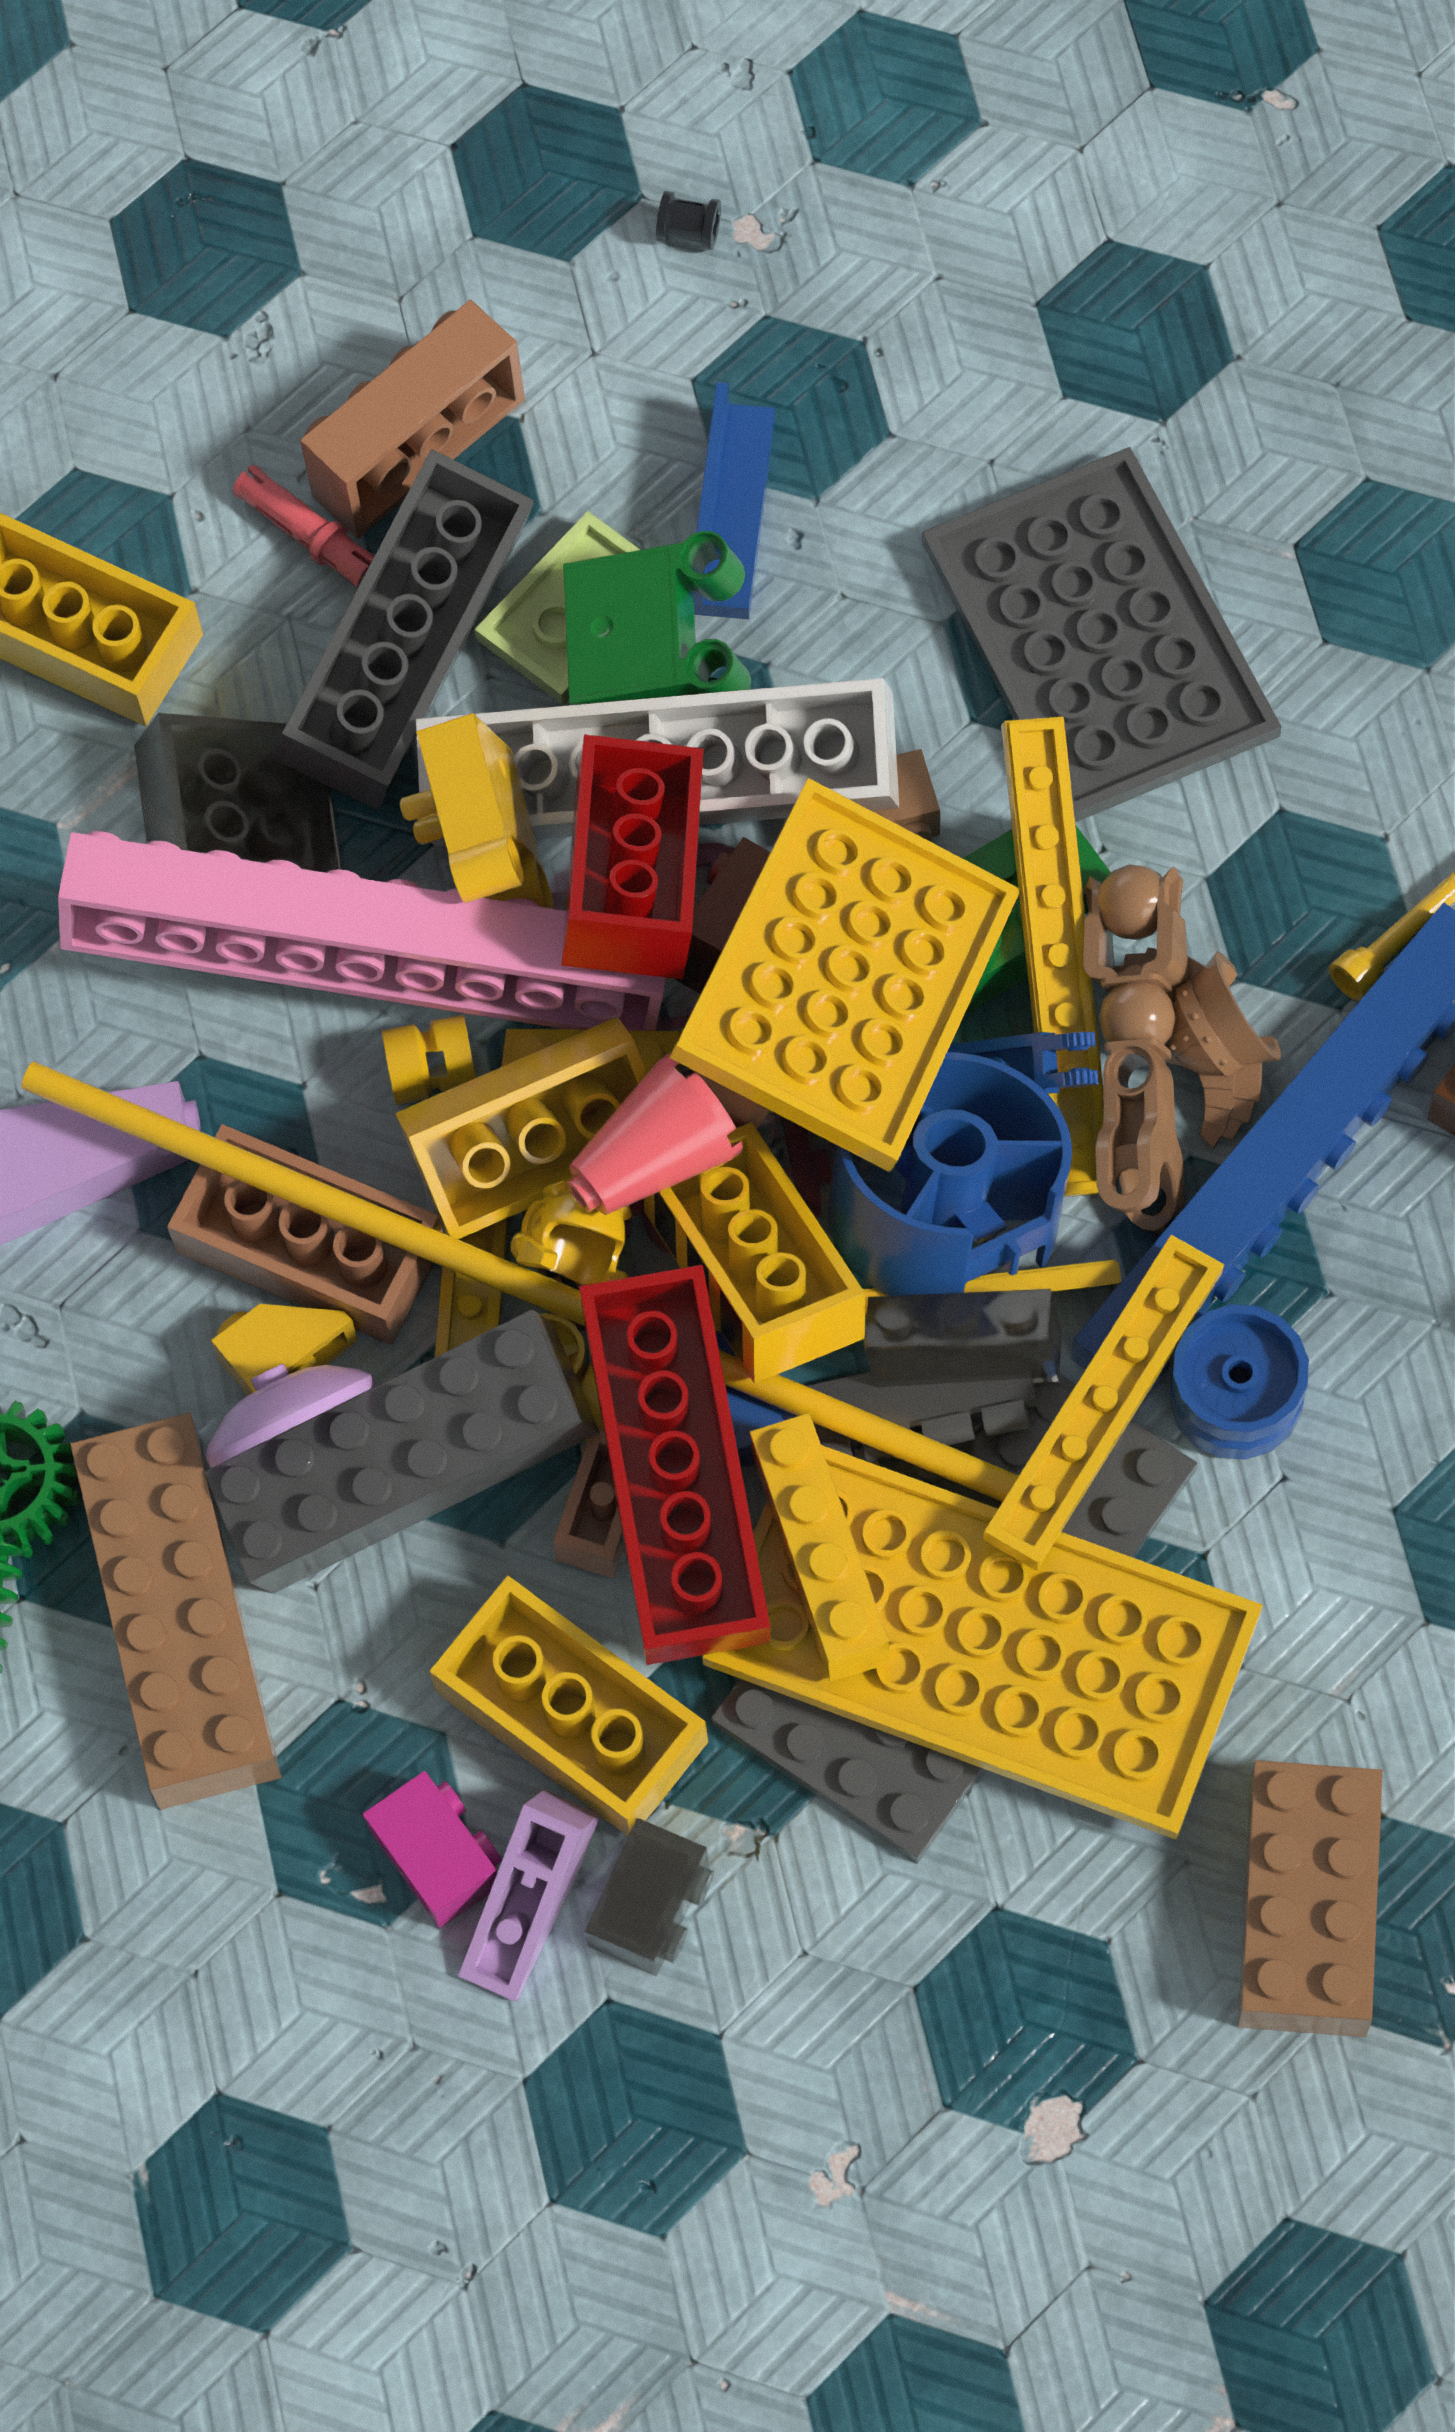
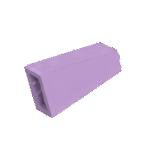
M179 1081L108 1092L201 1131L196 1101H185ZM54 1102L0 1110V1245L184 1163L189 1159Z

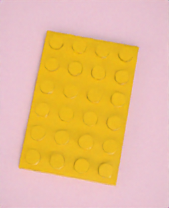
M808 778L669 1058L890 1172L900 1157L1021 889Z

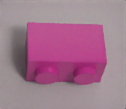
M423 1771L364 1812L363 1817L372 1836L437 1927L441 1929L490 1894L498 1873L495 1866L501 1863L502 1859L482 1830L472 1836L459 1817L467 1811L447 1781L436 1786L427 1772Z

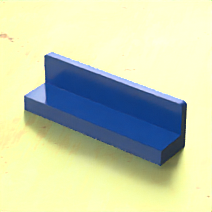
M717 382L696 533L699 531H712L719 534L742 562L745 570V579L739 592L732 598L724 601H710L704 598L698 591H693L694 615L749 620L776 419L775 408L730 404L729 383ZM720 559L710 562L705 567L703 573L710 572L716 568Z

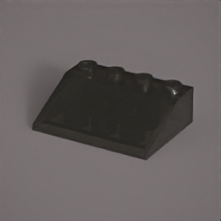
M158 713L135 743L134 749L146 843L165 841L178 846L181 850L205 854L214 850L227 851L237 855L242 860L267 863L272 860H284L298 865L301 869L324 873L330 870H341L330 787L274 759L281 734L287 723Z

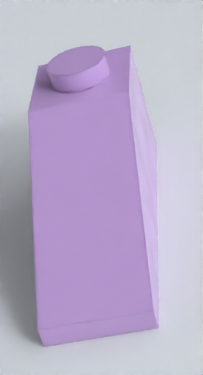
M542 1790L523 1805L460 1969L459 1977L514 2002L519 1999L580 1870L601 1814L547 1790Z

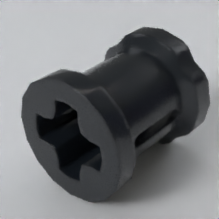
M664 191L657 215V241L666 242L670 237L700 242L703 249L713 250L720 225L721 201L711 199L709 203L678 199L675 197L674 192Z

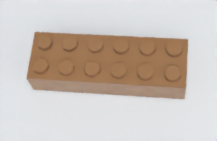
M191 1412L70 1443L150 1791L160 1810L282 1778L215 1498L204 1473L208 1468L203 1447Z

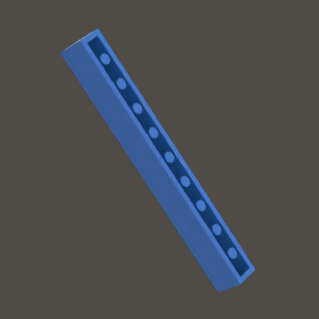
M1443 902L1073 1338L1071 1360L1083 1369H1087L1170 1235L1225 1264L1220 1278L1192 1323L1201 1317L1216 1299L1225 1303L1235 1293L1245 1277V1273L1241 1269L1255 1254L1261 1259L1272 1249L1282 1233V1229L1278 1225L1292 1210L1296 1214H1300L1309 1205L1319 1189V1185L1315 1181L1329 1166L1336 1171L1346 1161L1356 1145V1141L1352 1137L1362 1125L1366 1123L1373 1127L1377 1124L1392 1103L1393 1098L1389 1096V1093L1400 1080L1407 1084L1412 1082L1429 1058V1054L1425 1051L1437 1036L1445 1041L1455 1031V910ZM1168 1361L1149 1392L1157 1386L1170 1366Z

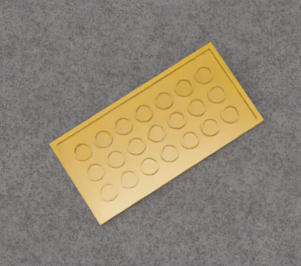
M821 1445L889 1640L890 1664L830 1683L767 1500L753 1535L771 1626L770 1643L703 1655V1665L1177 1840L1260 1618L1263 1604L1063 1532L1059 1534L1036 1571L983 1540L984 1531L997 1512V1508Z

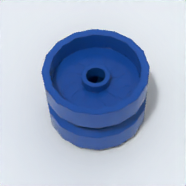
M1230 1304L1205 1312L1186 1328L1174 1353L1169 1404L1178 1428L1195 1447L1219 1458L1247 1460L1273 1451L1290 1437L1302 1414L1308 1385L1309 1359L1300 1336L1282 1317L1259 1306Z

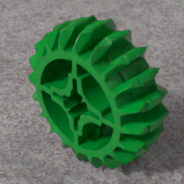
M15 1400L8 1408L6 1414L2 1413L0 1407V1465L8 1478V1481L2 1479L4 1485L0 1487V1541L18 1547L24 1551L23 1557L30 1558L33 1554V1549L29 1542L38 1537L42 1543L52 1545L54 1537L48 1528L51 1523L59 1527H68L70 1518L62 1507L78 1505L79 1494L77 1490L70 1486L79 1483L76 1466L71 1464L74 1461L71 1444L62 1443L66 1434L61 1425L54 1423L47 1426L48 1419L46 1414L38 1408L26 1417V1410L23 1404ZM6 1442L22 1444L33 1449L44 1458L45 1464L31 1465L29 1460L12 1459L6 1449ZM30 1497H36L25 1510L14 1516L15 1509L20 1502Z

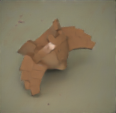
M1147 947L1146 953L1125 954L1124 965L1115 966V972L1125 971L1134 964L1143 967L1147 962L1154 961L1157 956V949ZM1218 951L1206 966L1188 956V977L1182 985L1172 988V993L1167 994L1171 999L1176 1019L1172 1036L1164 1044L1171 1050V1059L1165 1060V1063L1182 1065L1184 1068L1194 1071L1200 1076L1204 1088L1205 1113L1199 1135L1212 1148H1215L1221 1136L1233 1140L1243 1122L1250 1123L1256 1102H1262V1063L1278 1061L1282 1056L1277 1040L1273 1036L1259 1037L1240 1010L1229 989L1238 975L1236 968Z

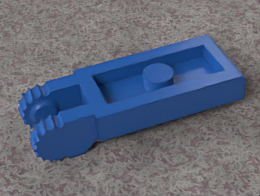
M1038 1032L950 1044L947 1051L977 1055L1003 1063L1033 1080L1047 1094L1059 1093L1060 1088H1076L1098 1084V1070L1073 1068L1068 1072L1058 1073L1056 1051L1062 1050L1084 1051L1089 1047L1096 1046L1095 1032H1073L1057 1035L1049 1032Z

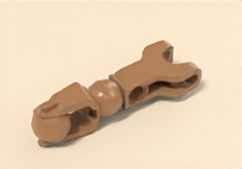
M1129 864L1113 870L1102 883L1090 876L1085 886L1089 915L1084 919L1083 967L1088 976L1109 993L1102 1001L1099 1014L1102 1034L1107 1041L1104 1043V1051L1109 1056L1105 1061L1103 1071V1125L1096 1142V1178L1099 1195L1106 1204L1114 1210L1125 1212L1128 1219L1141 1230L1158 1234L1164 1232L1185 1208V1170L1175 1128L1174 1084L1172 1073L1165 1064V1060L1171 1059V1050L1164 1045L1172 1036L1176 1019L1171 999L1167 994L1172 993V988L1182 985L1188 977L1185 920L1180 916L1183 879L1174 866L1162 877L1160 873L1149 867ZM1113 934L1120 938L1142 940L1157 934L1156 958L1154 961L1144 964L1143 967L1134 964L1125 971L1115 972ZM1148 1065L1149 1072L1146 1080L1138 1087L1129 1088L1128 1082L1132 1072L1140 1066ZM1118 1177L1122 1187V1194H1118L1116 1190V1180ZM1160 1186L1166 1193V1205L1160 1213L1154 1216L1146 1215L1143 1209L1149 1207L1157 1199Z

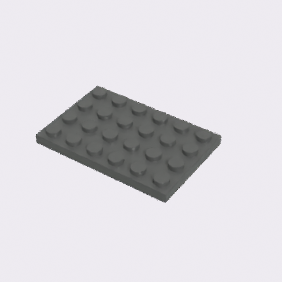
M1131 447L1122 449L922 532V544L1013 719L1064 717L1075 823L1280 737L1281 724Z

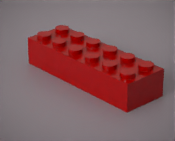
M703 1265L579 1286L582 1313L646 1665L770 1643L771 1626Z

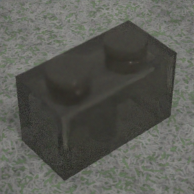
M637 1818L584 1931L588 1947L655 1976H658L664 1960L674 1963L688 1933V1928L681 1925L691 1903L697 1906L702 1904L713 1880L714 1871L707 1868L709 1864L707 1847Z

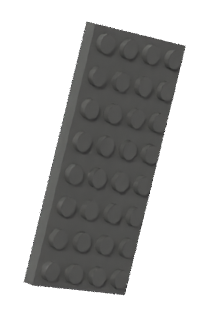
M993 1331L983 1346L1008 1340ZM1030 1355L1038 1399V1406L1027 1408L1030 1428L987 1437L983 1419L979 1418L973 1420L976 1440L949 1446L1016 1475H1020L1076 1384ZM1131 1420L1061 1532L1135 1558L1196 1472L1197 1462ZM901 1459L892 1469V1471L997 1509L1002 1504L1001 1501ZM739 1679L711 1718L712 1726L916 1864L919 1863L985 1770Z

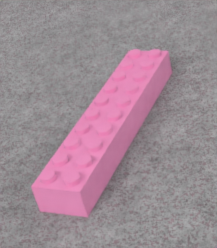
M92 831L86 835L73 832L70 834L58 895L60 949L568 1030H588L618 1017L627 1030L656 1031L665 977L562 966L566 911L543 908L537 903L523 898H513L507 901L481 898L464 903L457 889H451L447 892L420 888L416 883L404 879H393L387 882L361 879L357 874L347 870H330L327 873L305 870L292 862L284 860H272L267 863L242 860L231 852L221 850L210 851L207 854L181 850L178 846L165 841H151L147 844L120 840L117 836L103 831Z

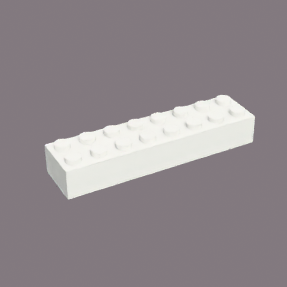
M883 678L475 714L512 749L535 839L572 836L576 780L584 734L704 748L699 825L787 818L808 778L871 811L899 808L893 692ZM465 715L416 719V730L418 731ZM417 737L420 793L431 789ZM444 838L431 842L436 847L446 846Z

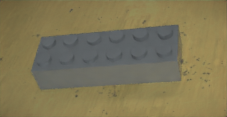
M431 449L286 724L274 759L379 811L417 738L416 719L427 718L525 527L534 500Z
M531 1309L204 1473L248 1582L271 1593H276L599 1434L600 1431L554 1324Z

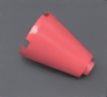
M670 1053L652 1067L569 1165L573 1178L567 1182V1186L577 1202L587 1212L596 1208L604 1215L610 1214L726 1163L741 1153L743 1149L742 1142L730 1144L727 1135L734 1131L736 1127L719 1099L696 1072H693L687 1078L679 1073L674 1067L680 1063L669 1058Z

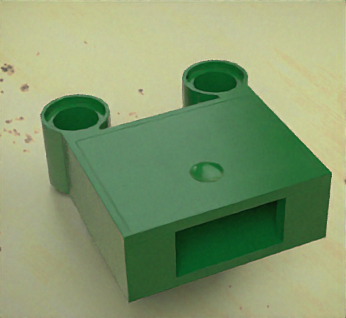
M699 531L690 535L681 543L563 564L570 705L750 690L751 678L749 671L725 642L718 639H705L696 643L693 591H698L704 598L710 601H724L732 598L739 592L745 579V570L742 562L719 534L712 531ZM720 559L716 568L710 572L703 573L705 567L710 562ZM723 666L726 667L725 672L720 678L708 682L709 677L716 669Z

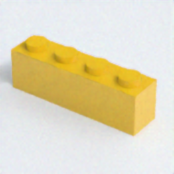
M810 1413L750 1431L752 1456L829 1682L831 1683L890 1664L889 1640Z

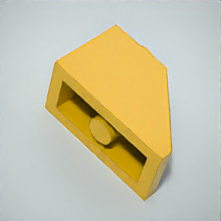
M258 1304L248 1313L240 1311L225 1320L219 1327L217 1336L211 1342L220 1364L248 1396L256 1391L251 1382L252 1378L283 1363L289 1374L308 1367L327 1365L356 1343L358 1338L353 1321L345 1311Z

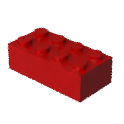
M584 734L576 780L562 966L683 980L693 925L704 748Z

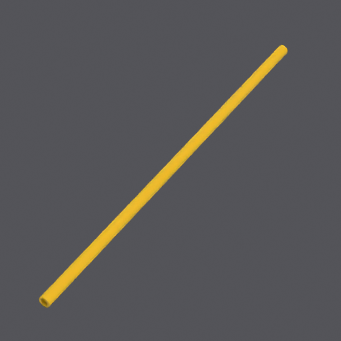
M35 1061L30 1063L23 1076L21 1088L25 1091L585 1326L580 1291ZM719 1350L725 1386L797 1416L810 1413L815 1424L1001 1502L1004 1501L1019 1475L779 1374L754 1384L736 1356Z

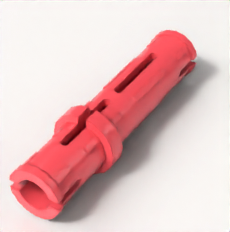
M256 465L248 467V473L253 478L245 471L239 475L233 488V493L236 497L255 508L281 530L305 546L311 552L309 557L321 566L329 565L358 589L375 556L348 537L346 534L348 533L347 528L337 521L329 522L321 517L308 505L272 480Z

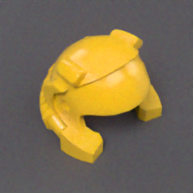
M559 1180L546 1186L543 1189L545 1198L534 1201L528 1208L522 1221L521 1232L517 1233L511 1241L510 1251L516 1258V1261H518L517 1264L524 1267L548 1269L581 1285L629 1278L626 1272L616 1269L625 1243L624 1221L632 1216L629 1205L607 1215L602 1214L596 1208L587 1212L574 1198L566 1181Z

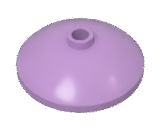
M283 1363L251 1379L256 1391L240 1400L224 1416L208 1445L205 1458L210 1468H213L378 1385L372 1374L360 1369L321 1365L308 1367L289 1374Z

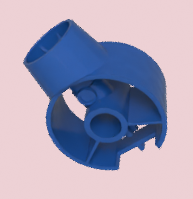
M946 1053L900 1157L894 1165L895 1169L906 1180L901 1212L883 1202L864 1183L855 1168L863 1158L828 1141L835 1154L828 1203V1220L833 1240L840 1254L853 1271L880 1292L899 1301L923 1308L959 1310L962 1305L964 1288L967 1282L1000 1266L1004 1267L1010 1275H1014L1017 1273L1020 1257L1037 1249L1035 1262L1040 1268L1046 1266L1056 1242L1071 1166L1072 1143L1066 1121L1055 1102L1039 1085L1021 1072L989 1058L965 1053ZM1004 1221H1029L996 1237L997 1234L1006 1230L1007 1225ZM974 1241H975L977 1244L980 1243V1242L983 1243L982 1245L977 1246V1247H975V1248L972 1249V1243H973Z

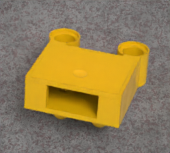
M474 713L416 731L431 789L402 798L400 808L406 820L417 819V822L413 825V832L417 842L424 845L444 838L453 880L464 903L481 898L499 901L523 898L537 903L540 907L553 909L550 886L542 866L512 749Z

